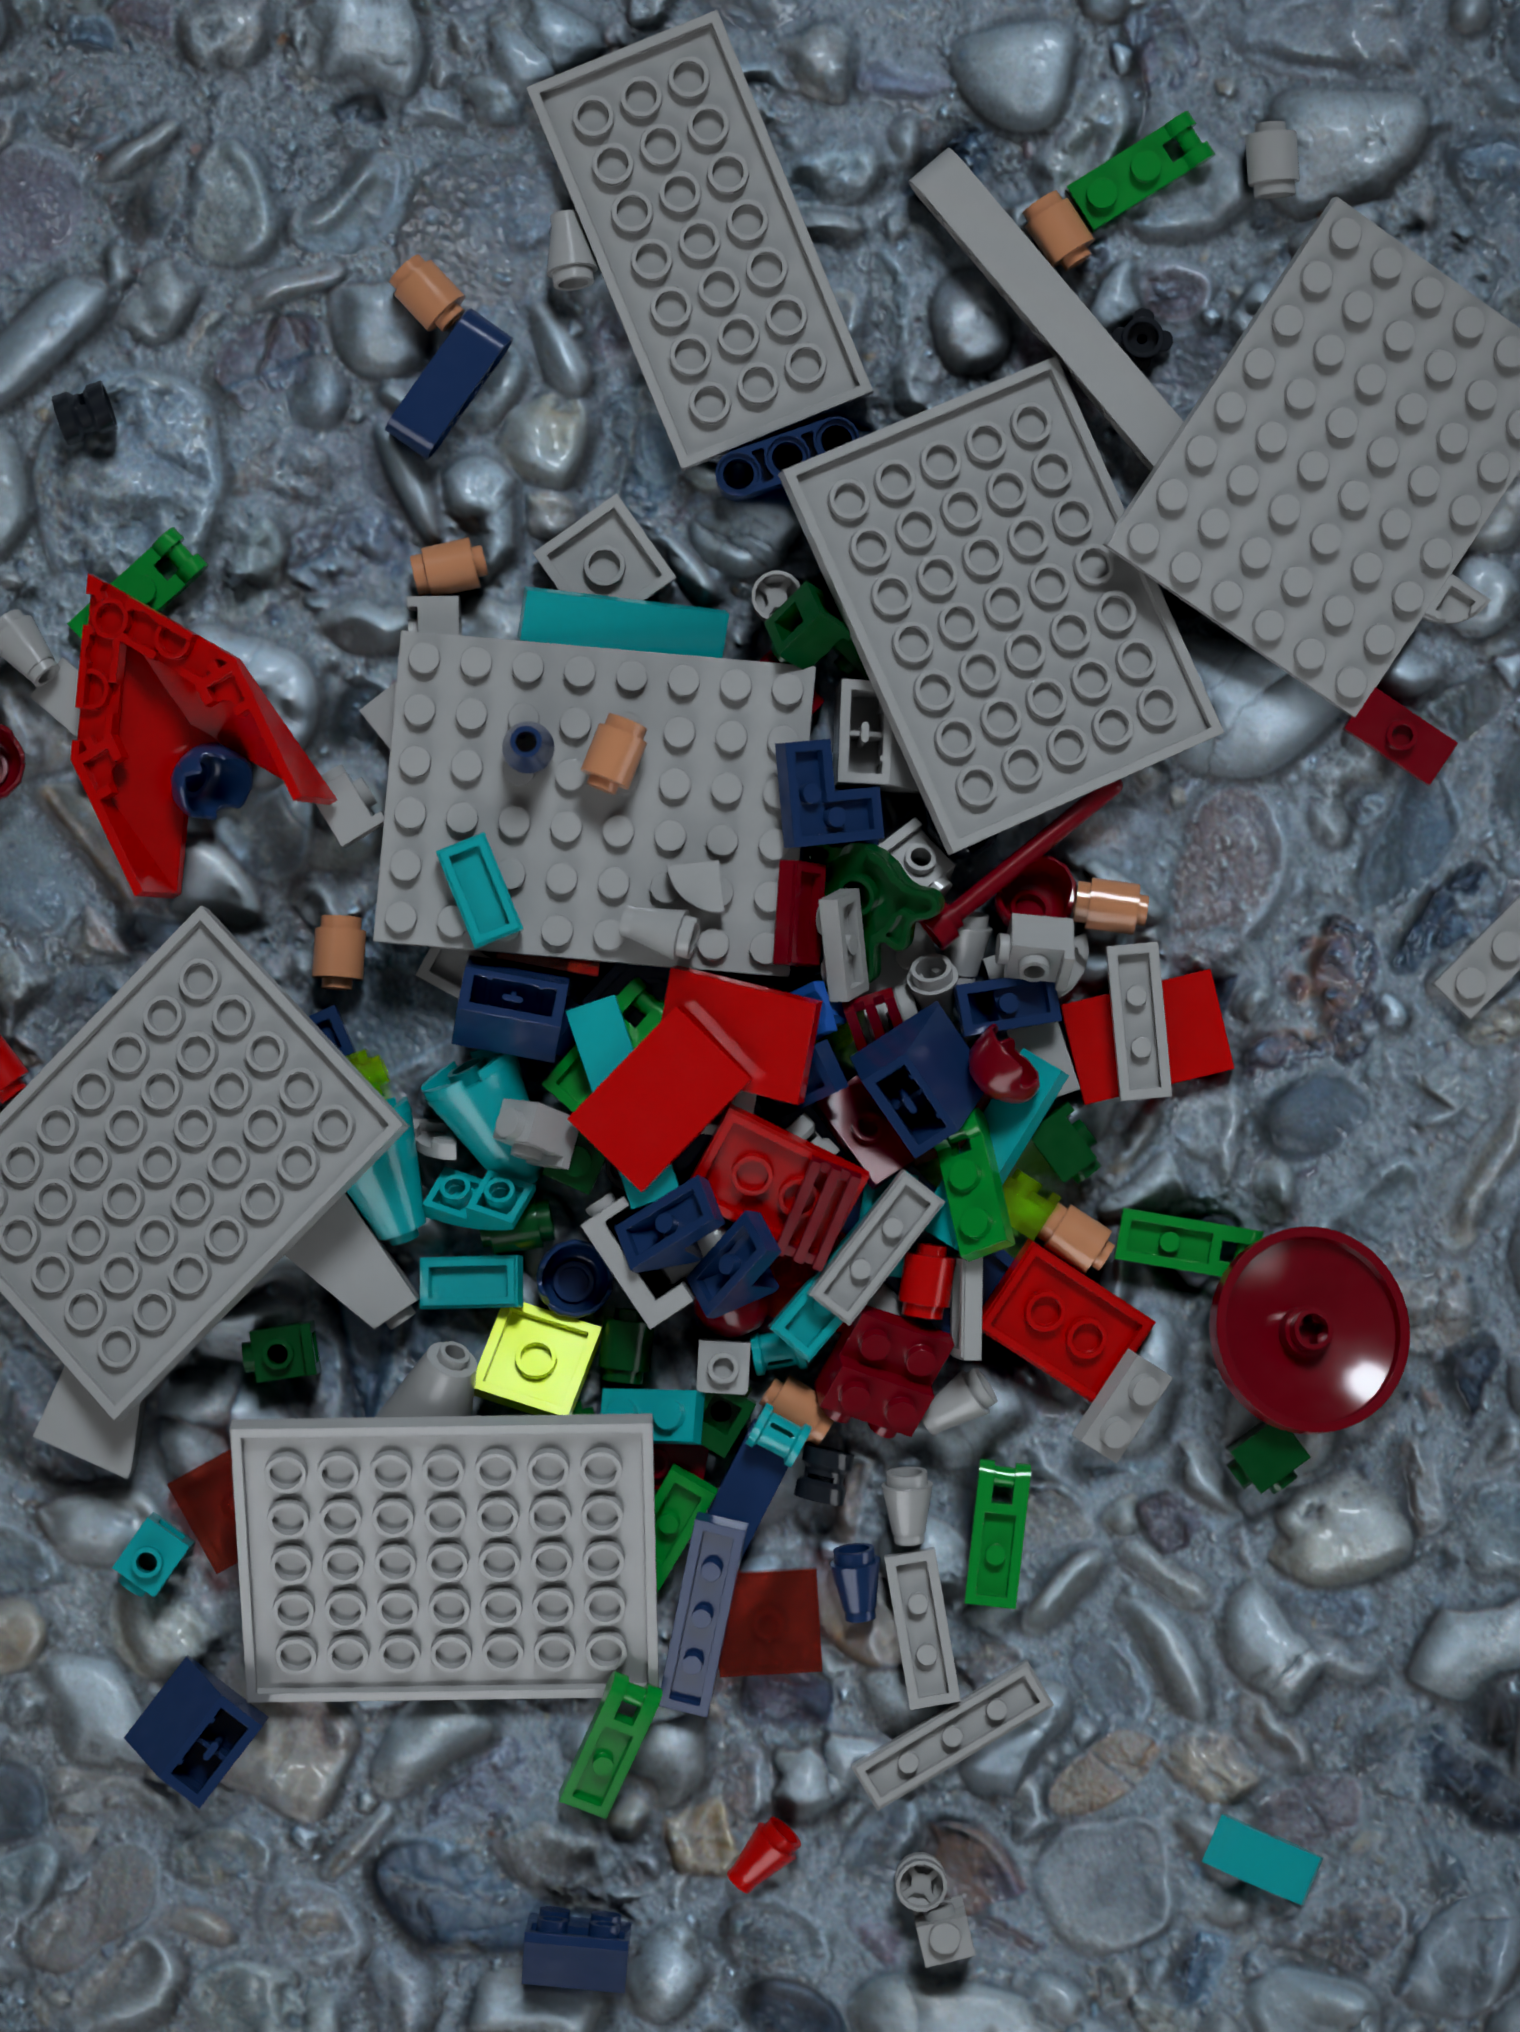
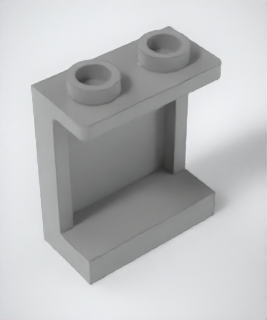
M613 1189L585 1209L590 1217L580 1226L651 1330L693 1302L696 1296L686 1278L679 1280L661 1292L648 1271L635 1273L630 1270L614 1228L616 1223L612 1216L629 1206L630 1203L626 1193L619 1196L616 1190Z

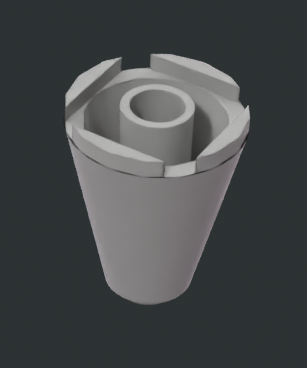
M438 1342L431 1345L375 1417L472 1416L477 1372L475 1357L464 1345L457 1342Z

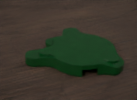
M859 841L806 847L804 854L806 862L826 864L824 897L838 889L859 888L869 983L875 981L881 973L882 943L888 944L895 951H903L909 948L914 939L917 921L933 918L943 911L945 900L942 893L935 888L921 886L913 881L906 874L899 861L886 849L876 844Z

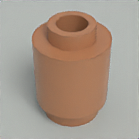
M1057 190L1041 197L1023 211L1022 214L1028 222L1025 226L1026 230L1053 268L1062 265L1065 271H1069L1092 255L1088 247L1095 241L1094 237L1068 198L1062 199Z
M419 254L407 260L393 274L389 281L396 289L394 296L428 332L437 327L442 332L446 331L465 312L460 306L465 299V295L432 260L425 261Z
M469 537L421 548L422 553L410 556L419 596L426 594L445 596L480 588L479 577L489 575L482 545L472 547Z
M608 713L605 723L598 724L580 769L589 775L586 784L611 795L616 794L618 787L629 789L647 745V742L643 740L647 728L622 716Z
M1091 877L1090 882H1077L1072 919H1074V922L1084 923L1085 929L1133 935L1136 925L1145 926L1149 896L1140 894V884Z
M321 915L320 927L315 928L312 964V978L322 979L321 988L352 990L353 981H363L366 931L361 930L362 918L345 915Z
M1056 1202L1035 1234L1037 1238L1045 1242L1043 1248L1083 1274L1087 1272L1090 1266L1099 1271L1115 1247L1113 1243L1108 1241L1112 1230L1072 1204L1067 1208L1061 1203Z
M790 1374L784 1382L774 1378L759 1402L763 1407L766 1403L773 1405V1412L799 1426L805 1423L812 1426L806 1441L811 1442L815 1446L821 1443L834 1422L823 1412L822 1407L819 1406L816 1391Z

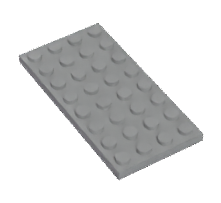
M718 10L526 87L682 471L873 394L872 386Z

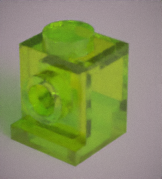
M1016 1169L1012 1177L1008 1175L1002 1185L1011 1227L1034 1241L1062 1197L1051 1190L1045 1198L1041 1197L1037 1193L1043 1185L1019 1169Z

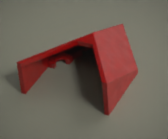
M88 573L86 594L91 595L88 625L83 624L75 704V708H80L77 740H72L70 760L134 896L174 899L181 894L189 816L184 814L173 800L171 775L180 758L200 744L220 743L245 756L249 761L282 779L293 801L330 805L338 800L240 658L99 577Z

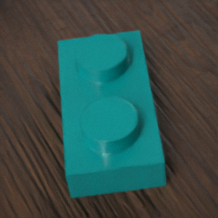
M602 1388L600 1414L653 1413V1444L701 1445L705 1393L698 1390Z

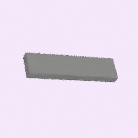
M1026 1659L962 1697L961 1702L952 1703L851 1764V1768L875 1808L879 1811L1051 1708L1054 1704Z

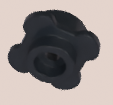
M1146 308L1136 310L1133 314V319L1125 327H1117L1111 334L1112 338L1140 371L1146 370L1151 364V359L1159 352L1168 351L1173 343L1171 333L1162 330L1160 324L1154 320L1153 312ZM1139 335L1146 336L1147 341L1145 344L1137 342Z

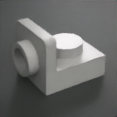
M700 1337L696 1389L704 1393L745 1395L748 1392L750 1340Z

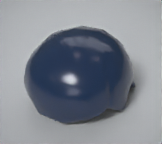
M215 742L200 744L189 750L176 763L171 775L173 800L182 812L190 817L206 818L214 821L217 819V812L223 808H241L246 802L253 786V767L245 756Z
M571 1239L555 1244L543 1255L536 1273L537 1291L541 1301L555 1314L578 1319L596 1313L609 1299L613 1291L614 1275L591 1242Z

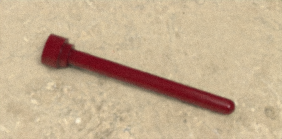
M1119 779L1081 797L950 905L945 902L941 913L930 919L918 920L930 939L942 950L960 937L958 931L964 927V919L1117 796L1123 789L1122 780Z

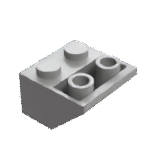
M841 679L835 687L833 737L835 789L847 790L880 787V792L920 794L870 680Z

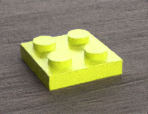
M523 1302V1308H500L477 1366L474 1396L533 1415H572L601 1341L602 1327L579 1319L559 1316L553 1311Z

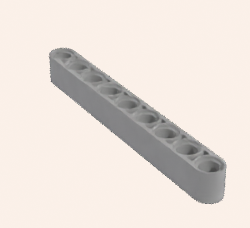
M946 148L908 181L911 188L1053 357L1057 356L1061 367L1151 472L1184 421L964 161L951 148Z

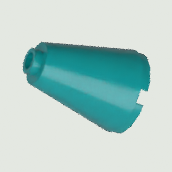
M477 1049L470 1052L472 1059L459 1066L453 1061L430 1076L422 1084L421 1090L425 1096V1101L487 1171L490 1169L529 1183H534L541 1177L539 1169L542 1168L541 1166H533L526 1163L527 1160L511 1155V1145L493 1139L503 1098L529 1101L518 1056Z
M404 1096L398 1103L395 1097L385 1100L410 1127L347 1191V1194L378 1240L389 1239L391 1246L400 1245L417 1238L420 1235L418 1228L426 1223L425 1212L422 1207L424 1201L412 1107L408 1097Z

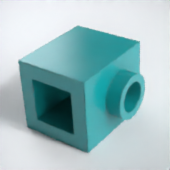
M153 1512L143 1522L112 1569L121 1574L117 1580L130 1592L139 1597H143L147 1592L152 1597H155L165 1586L195 1543V1540Z

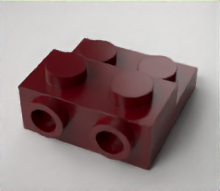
M865 1305L852 1324L845 1327L814 1382L819 1406L822 1407L823 1412L829 1418L836 1422L848 1423L851 1417L868 1422L870 1429L881 1437L892 1439L897 1433L912 1437L934 1399L931 1385L954 1347L951 1334Z

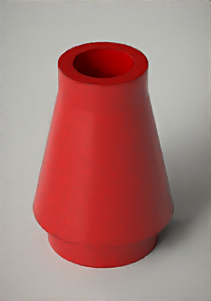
M771 1817L766 1823L759 1822L736 1862L727 1871L728 1878L739 1890L749 1894L758 1884L797 1858L795 1852L801 1846L798 1836L788 1825L776 1817Z

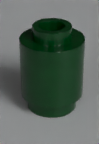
M532 1197L512 1230H480L483 1248L493 1246L494 1254L498 1256L543 1248L544 1242L556 1240L549 1200L536 1202L535 1197Z
M615 1308L614 1317H604L598 1366L603 1367V1380L643 1384L644 1372L650 1371L654 1328L649 1329L637 1309Z

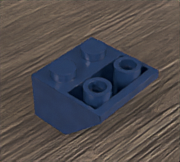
M469 955L464 970L451 1044L554 1063L571 974Z
M938 1001L933 1002L850 1056L862 1083L915 1159L958 1132L984 1094L970 1074L968 1061L970 1048Z
M187 1655L131 1727L124 1739L162 1781L200 1809L269 1717L251 1703H247L246 1699Z
M555 1906L540 1907L539 1913H529L524 1935L522 1984L625 1993L632 1922L621 1921V1914L609 1911L591 1912V1918L570 1916L569 1909Z

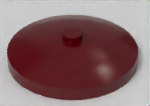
M1302 1226L1278 1231L1257 1240L1246 1247L1229 1264L1213 1296L1209 1332L1212 1353L1219 1373L1234 1397L1250 1413L1273 1427L1298 1434H1324L1351 1427L1362 1422L1381 1408L1390 1398L1403 1375L1410 1348V1322L1403 1294L1390 1270L1373 1251L1356 1239L1339 1231L1322 1227Z

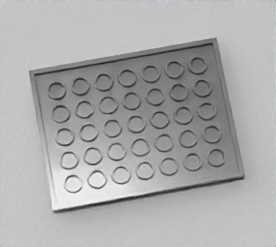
M1338 197L1332 198L1103 545L1349 717H1356L1520 471V328Z
M1057 356L793 465L778 474L840 615L850 631L853 644L948 855L1224 733L1158 583L1103 545L1125 509Z
M401 630L373 941L378 943L666 968L679 965L701 971L789 978L790 966L773 964L780 860L799 861L800 847L784 848L775 744L810 741L816 666L802 670L794 664ZM608 713L622 716L647 728L643 739L647 742L630 788L623 789L618 787L615 795L587 785L586 782L589 775L580 770L598 724L605 723ZM531 721L541 724L550 732L554 741V754L550 763L544 769L535 773H521L514 770L508 765L503 756L502 743L504 736L511 727L521 722ZM527 735L524 739L518 740L517 748L523 752L532 751L536 746V739L533 736ZM485 832L524 930L475 950L436 851ZM719 860L725 913L706 912L685 901L672 885L667 865ZM626 906L689 910L690 916L700 918L699 937L691 958L678 957L674 961L630 938L620 936V922Z
M200 905L0 1112V1292L110 1417L115 1421H122L410 1126L208 908Z
M653 1413L232 1419L230 1440L247 1703L602 1698L608 1679L613 1671L629 1676V1682L644 1687L649 1683L659 1687Z

